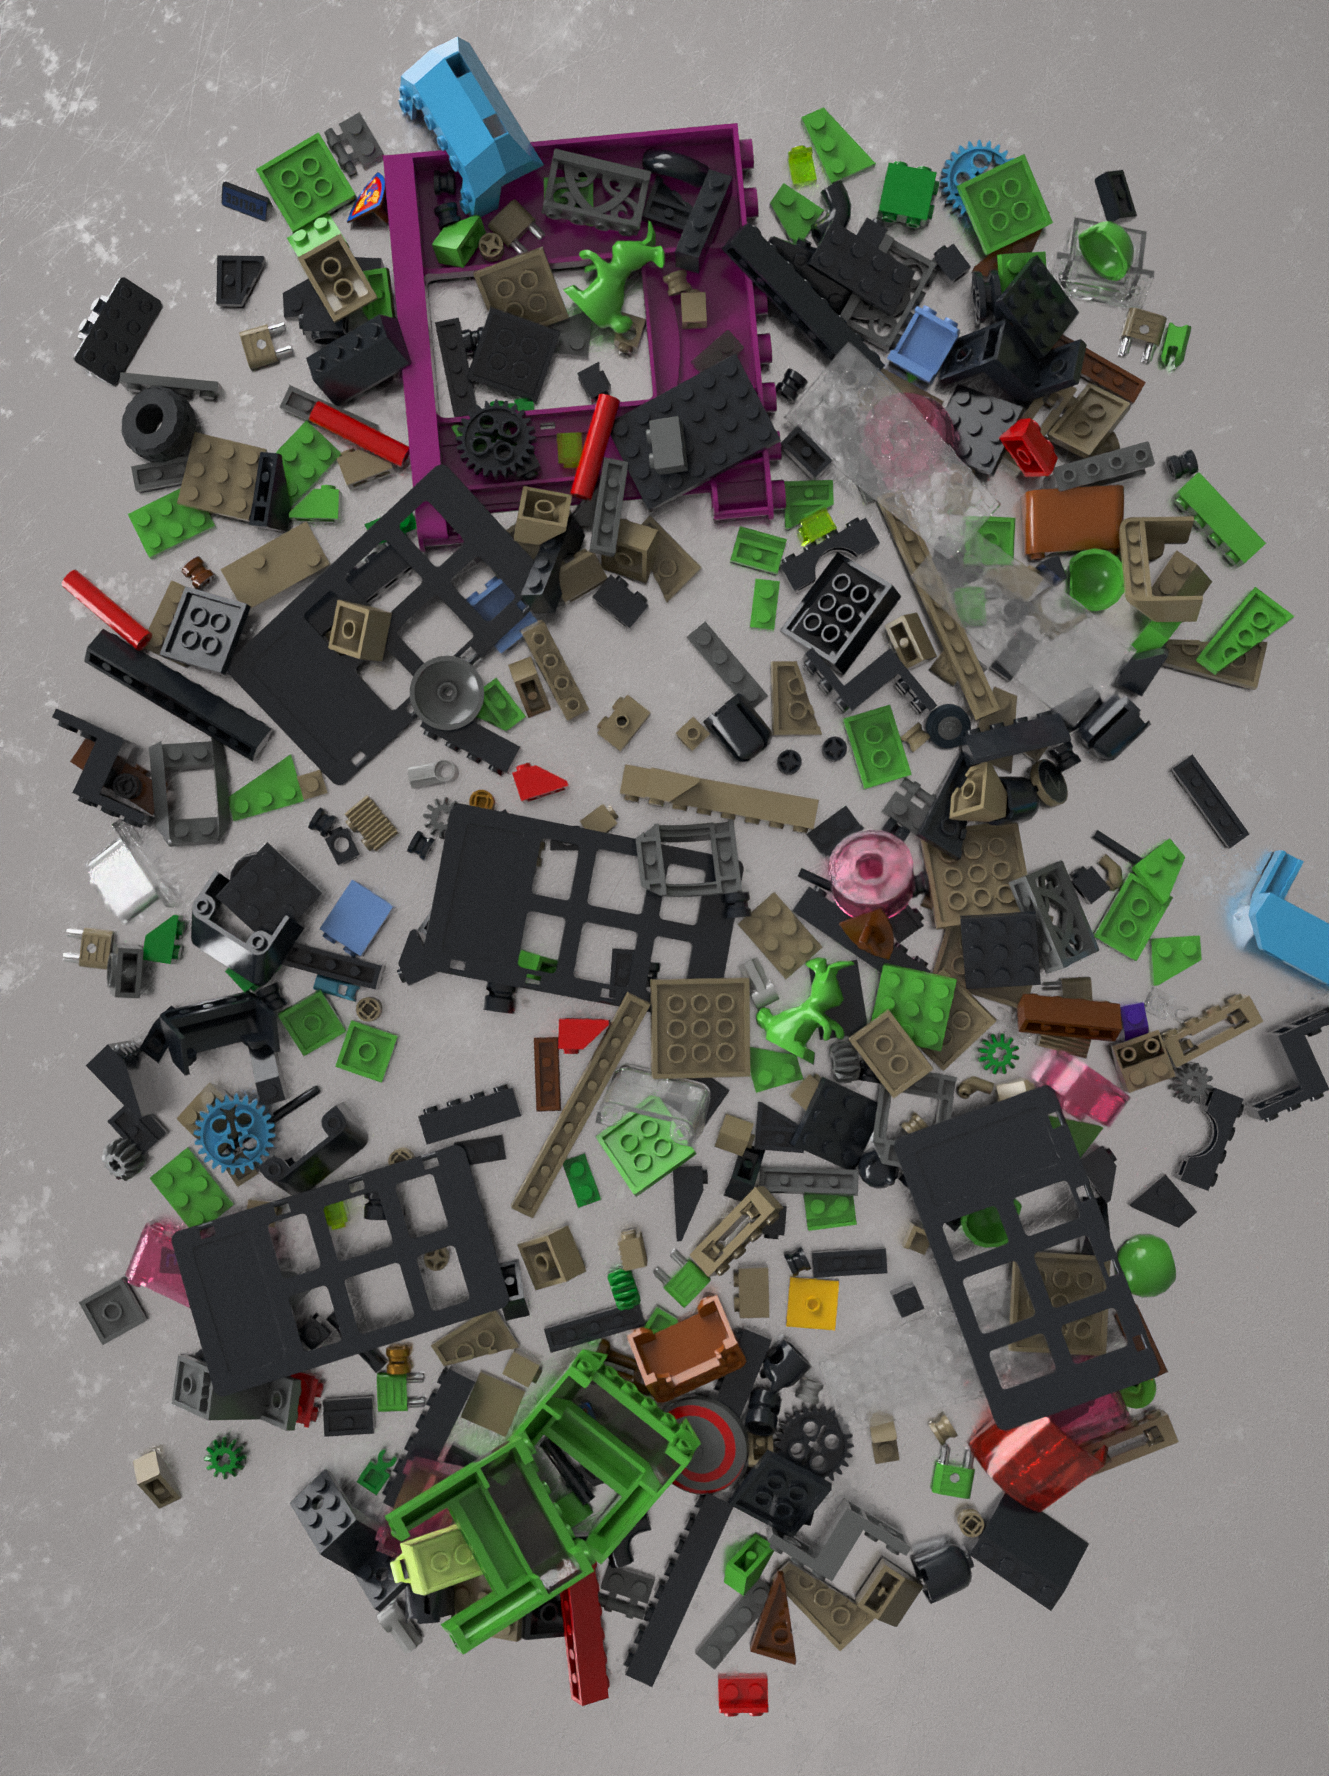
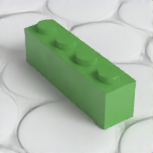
M1200 472L1173 495L1176 499L1175 504L1177 507L1194 516V525L1199 529L1203 528L1209 534L1208 539L1216 547L1220 546L1226 552L1225 557L1231 564H1237L1239 567L1242 566L1266 544Z

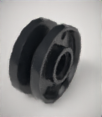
M996 269L989 270L987 282H984L980 271H974L972 274V302L977 324H984L987 312L990 313L993 322H1000L1002 311L995 303L1001 296L1000 279Z

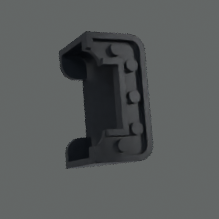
M341 1102L322 1117L321 1125L328 1137L298 1161L294 1157L283 1160L274 1155L257 1168L267 1180L288 1194L296 1195L311 1190L367 1145L368 1133L347 1105Z

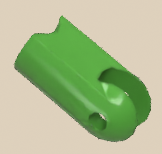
M1171 322L1169 323L1161 360L1165 366L1169 363L1170 355L1176 357L1175 368L1183 363L1192 329L1191 326L1184 325L1178 327Z

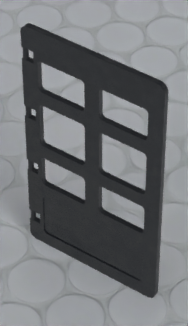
M446 465L435 466L234 655L229 664L228 674L336 785L345 784L417 717L415 711L410 714L405 708L411 702L410 696L399 707L391 709L357 674L356 668L364 660L346 654L340 655L337 651L329 649V643L305 619V613L329 591L334 592L342 601L372 607L346 580V575L381 541H388L422 578V583L391 611L392 615L385 645L389 652L412 676H414L424 662L398 635L397 630L433 596H439L473 632V638L453 655L462 658L461 655L468 648L472 647L476 654L467 661L471 665L531 611L528 605L521 610L516 604L523 598L521 593L534 560L517 541H513L514 538ZM425 501H428L464 540L463 545L440 566H435L400 529V524ZM475 557H480L515 595V598L491 621H486L451 583L452 578ZM361 750L365 757L355 765L350 758Z
M456 804L451 808L421 962L423 967L430 971L620 1007L627 992L649 1002L650 1007L647 1012L651 1013V992L646 990V983L655 938L659 936L691 944L686 979L724 978L735 918H727L729 904L726 902L725 894L701 896L697 920L694 925L661 919L659 913L663 896L647 889L645 890L640 914L592 906L588 904L587 899L596 852L604 850L638 857L636 839L466 804ZM542 839L578 846L576 866L568 900L537 895L532 892ZM662 844L665 879L668 866L674 864L704 871L703 883L716 882L713 854ZM739 861L740 877L742 882L744 867L742 862ZM528 912L557 916L565 921L556 971L554 973L521 968L518 965ZM584 923L598 924L636 933L635 949L629 981L626 987L579 979L574 976L580 936ZM451 959L465 962L464 971L450 968ZM527 974L541 976L539 985L526 983ZM602 988L614 990V999L600 997Z
M1040 1086L901 1136L895 1141V1152L995 1424L999 1429L1006 1431L1153 1379L1158 1375L1159 1365L1147 1337L1146 1330L1119 1263L1057 1095L1051 1086ZM1056 1112L1061 1126L1053 1129L1048 1114ZM1066 1181L1078 1209L1079 1217L1030 1236L1026 1235L1015 1208L1014 1199L1049 1185ZM1084 1185L1089 1200L1081 1202L1076 1188ZM991 1206L996 1207L1008 1238L1007 1244L964 1260L956 1261L953 1258L943 1231L944 1223ZM1087 1236L1104 1278L1106 1289L1097 1294L1055 1308L1049 1299L1034 1255L1039 1251L1078 1237ZM1112 1260L1117 1274L1109 1277L1104 1262ZM1014 1261L1019 1267L1035 1314L1030 1318L988 1333H982L964 1288L963 1280L972 1275ZM1109 1308H1114L1127 1339V1345L1086 1361L1074 1363L1061 1331L1062 1326ZM1043 1334L1056 1367L1055 1371L1003 1389L991 1361L990 1352L1028 1337ZM1140 1335L1145 1349L1137 1352L1132 1337Z
M458 1145L179 1230L174 1233L171 1240L214 1392L219 1396L231 1395L502 1309L509 1302V1295L465 1150ZM437 1157L439 1166L425 1170L423 1161ZM431 1174L437 1186L448 1226L446 1229L431 1234L411 1238L396 1192V1186L399 1183ZM363 1180L365 1189L351 1193L349 1184ZM370 1192H378L392 1237V1245L340 1261L337 1258L324 1208L328 1205ZM289 1204L291 1212L276 1215L275 1207ZM299 1214H305L319 1257L320 1267L297 1276L284 1278L269 1232V1225ZM214 1227L216 1235L204 1239L201 1238V1230ZM453 1246L458 1256L469 1299L465 1302L434 1311L430 1306L417 1258L420 1255ZM394 1263L399 1264L414 1311L413 1318L371 1332L361 1333L358 1329L345 1285L346 1279ZM326 1286L342 1338L339 1342L306 1351L303 1348L290 1304V1297L314 1288Z

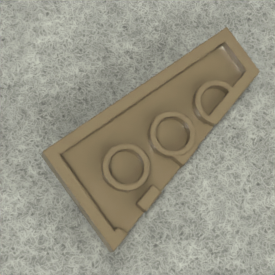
M1168 639L1164 647L1169 649V653L1163 666L1255 690L1258 687L1268 642H1260L1216 675L1196 661L1197 657L1210 642Z
M790 1560L779 1569V1571L784 1573L787 1596L839 1651L845 1648L875 1619L859 1608L856 1602ZM776 1573L771 1577L773 1581Z

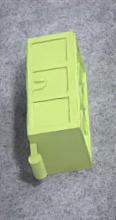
M456 1524L400 1543L402 1554L395 1561L390 1562L395 1583H411L413 1593L423 1596L483 1575ZM511 1527V1528H509V1530H510L511 1534L513 1535V1531H512V1527ZM402 1559H404L409 1578L407 1579L403 1575L400 1563Z

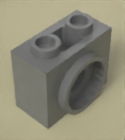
M113 944V950L109 954L107 963V987L110 988V993L114 997L140 998L143 948L138 945Z

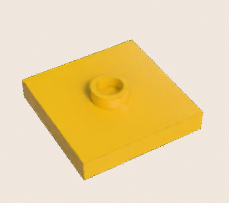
M790 1276L786 1327L835 1331L839 1280Z

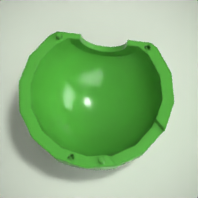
M1104 221L1079 234L1081 252L1094 271L1112 281H1118L1127 274L1133 263L1134 247L1129 234L1122 226L1111 221Z
M1097 548L1083 550L1069 561L1070 601L1081 609L1090 611L1107 609L1117 603L1125 592L1122 563L1111 552Z
M1015 1198L1014 1205L1019 1215L1022 1205ZM991 1206L961 1217L964 1233L975 1245L989 1248L999 1247L1008 1242L996 1207Z
M1138 1234L1128 1239L1119 1249L1118 1260L1133 1295L1141 1298L1156 1297L1166 1292L1175 1282V1262L1170 1247L1164 1239L1152 1234Z

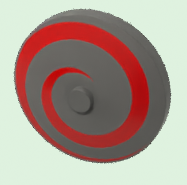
M703 1396L679 1399L664 1410L665 1413L672 1414L679 1424L687 1418L701 1442L695 1450L690 1463L671 1484L683 1491L699 1495H706L707 1492L710 1494L718 1493L731 1486L744 1470L749 1453L748 1436L738 1416L723 1403ZM667 1455L659 1464L658 1469L668 1480L681 1465Z

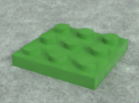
M319 132L256 169L293 234L313 223L318 218L328 213L330 214L357 198Z
M1025 154L956 186L985 255L1053 223Z
M884 963L871 1021L889 1009L916 1046L941 1051L957 979Z
M656 1094L595 1136L636 1197L697 1154Z

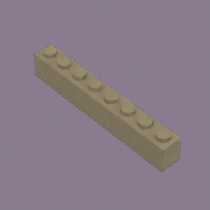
M625 764L620 795H625L624 800L639 802V798L649 800L645 798L651 769ZM700 778L697 786L668 804H673L672 809L687 811V807L697 809L696 813L711 816V812L721 813L720 818L735 820L736 816L744 817L745 822L759 825L760 821L769 822V827L783 829L784 825L793 826V831L807 834L808 829H814L819 800Z

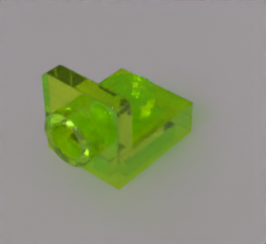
M800 145L788 152L787 162L792 187L817 182L812 158V147L806 148V146Z

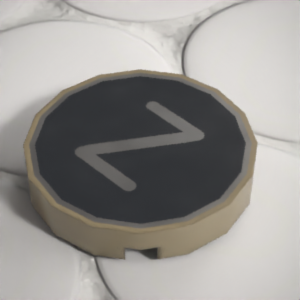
M1041 759L1033 764L1030 772L1031 782L1033 786L1037 785L1039 789L1037 794L1040 799L1050 807L1062 805L1068 797L1067 784L1062 773L1048 759Z

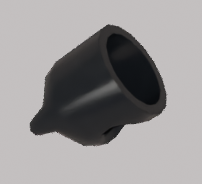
M875 1147L866 1150L857 1165L862 1181L876 1189H883L894 1185L899 1173V1167L881 1163Z
M783 1338L765 1357L760 1377L762 1379L768 1378L772 1383L770 1388L772 1393H776L782 1388L793 1386L812 1365L788 1340Z

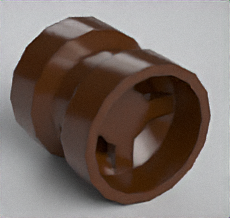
M200 556L190 560L181 570L186 578H191L192 585L197 590L206 587L216 576L211 569L204 567L205 562Z

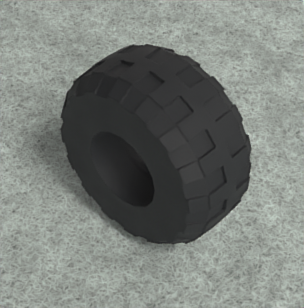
M163 386L149 387L135 395L125 408L126 410L121 422L122 436L126 445L138 456L154 463H165L179 457L189 447L188 445L194 437L196 427L195 412L189 402L177 392ZM163 418L160 428L154 432L157 422Z

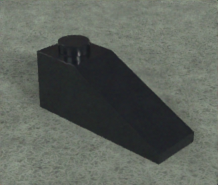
M260 452L249 525L287 532L291 505L282 455L279 453Z
M268 1044L259 1049L249 1048L254 1080L261 1106L289 1099L278 1053Z
M685 1164L673 1171L677 1242L682 1241L704 1191L703 1184H708L707 1169H702V1164Z

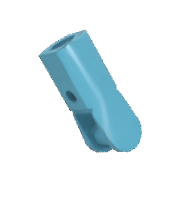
M317 974L313 986L314 990L321 988L323 993L356 1002L357 989L360 990V986L319 974ZM341 984L348 986L345 995L339 993Z

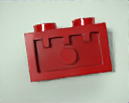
M300 1372L291 1375V1377L301 1380L302 1389L299 1397L298 1419L296 1423L304 1424V1427L309 1428L312 1422L317 1421L319 1407L315 1406L317 1397H322L324 1383L320 1382L322 1375Z
M718 1676L719 1713H724L728 1717L738 1716L739 1713H749L750 1716H762L763 1713H768V1677Z

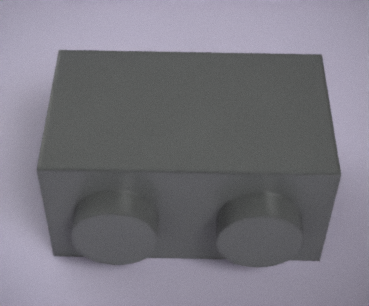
M679 416L650 420V429H646L648 444H652L653 453L649 454L651 468H654L659 475L688 471L683 422Z

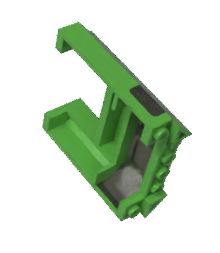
M582 1349L502 1447L508 1444L509 1439L524 1430L533 1447L545 1435L619 1494L616 1500L592 1526L585 1541L594 1559L602 1565L690 1463L695 1450L701 1442L687 1418L679 1424L672 1414L665 1413L657 1406L653 1399L645 1397L640 1393L633 1383L621 1378L613 1367L606 1366L604 1364L607 1357L606 1354ZM590 1401V1403H591V1405H592V1407H593V1410H591V1409L585 1404V1402ZM510 1450L488 1463L486 1468L509 1455ZM511 1462L489 1476L504 1486L517 1466Z
M525 1430L385 1515V1519L389 1522V1527L392 1530V1536L402 1542L410 1537L408 1531L445 1508L449 1510L492 1590L485 1597L440 1624L450 1634L449 1637L453 1644L456 1643L454 1646L457 1651L463 1655L594 1572L591 1565L596 1563L588 1546L580 1538L572 1540L575 1537L572 1529L568 1524L564 1525L560 1518L563 1515L560 1507L556 1502L552 1503L549 1497L551 1491L544 1480L540 1481L537 1475L539 1469L532 1457L536 1450Z

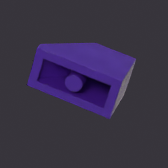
M1144 1002L1120 1005L1122 1021L1120 1037L1122 1042L1149 1033Z

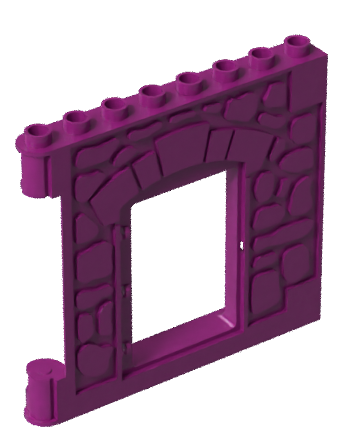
M738 123L530 142L544 165L501 186L498 209L482 216L481 220L486 234L493 233L488 228L489 223L512 200L516 199L536 219L535 224L545 233V236L539 240L528 230L518 241L528 252L543 246L551 269L581 267L593 263L590 259L583 260L579 256V253L583 250H590L607 263L612 262V246L617 241L643 242L647 238L648 222L642 221V219L637 235L623 236L619 234V231L610 229L602 231L586 224H573L568 219H551L546 214L541 213L544 203V177H549L555 149L643 170L642 157L644 152L650 148L663 149L686 155L706 164L710 170L733 176L732 196L699 274L686 270V280L691 284L692 289H698L706 294L707 328L682 329L681 294L669 297L667 293L669 290L668 285L663 281L664 276L683 270L676 267L675 250L682 234L652 224L656 234V244L654 247L662 246L665 252L663 268H660L652 261L646 263L641 268L653 396L647 400L620 402L615 419L735 353L766 412H777L775 382L762 383L760 364L772 363L770 333L757 334L756 315L768 314L767 296L756 285H753L752 280L721 249L736 231L747 223V218L759 217L756 187L744 188L742 170L754 169L752 138L739 140ZM446 150L383 155L397 318L412 363L404 368L402 373L413 487L435 466L446 465L490 513L519 511L523 486L570 495L596 404L525 411V418H531L532 424L530 426H533L536 431L532 435L536 437L537 442L531 445L535 448L534 454L542 470L538 472L539 476L533 480L525 481L524 479L517 481L511 478L505 479L501 475L495 480L491 473L485 479L483 471L479 475H475L474 467L469 470L466 466L468 461L462 462L460 456L463 453H458L457 447L461 444L457 443L452 426H464L461 419L469 420L470 417L443 418L439 416L427 286L432 280L473 277V272L520 254L513 247L508 248L503 243L504 254L496 262L486 261L481 256L478 246L464 268L439 263L432 247L435 238L441 232L438 227L439 218L435 216L434 208L441 204L455 202L458 207L457 215L461 217V220L470 217L469 214L466 215L462 211L459 203L463 183L462 176L459 171L455 172V195H449L448 193L435 195L434 170H440L442 173L453 170ZM557 169L555 177H564V170ZM651 173L644 209L657 175L664 179L663 183L672 191L678 192L683 201L688 202L694 207L702 187L696 188L676 178ZM578 174L579 177H587L586 175ZM595 178L593 181V208L605 204L614 198L607 193L602 179ZM611 181L609 183L610 187L619 193L620 191L615 189V187L619 186V183ZM633 187L628 196L636 203H638L640 188ZM623 202L622 205L625 206L627 215L624 212H619L618 217L630 220L634 216L633 209L630 205ZM485 422L484 424L492 425L493 422ZM555 424V428L541 429V426L546 427L553 426ZM509 428L512 435L517 432V428ZM610 436L604 457L623 461ZM781 442L683 495L710 493L714 520L766 515L768 520H773L774 510L786 509L784 479L771 480L769 462L782 459ZM601 469L598 475L597 482L600 481ZM627 469L623 501L643 499ZM572 496L570 506L579 505L583 499ZM428 501L423 502L415 509L417 536L421 552H426L427 547L464 543L463 538Z

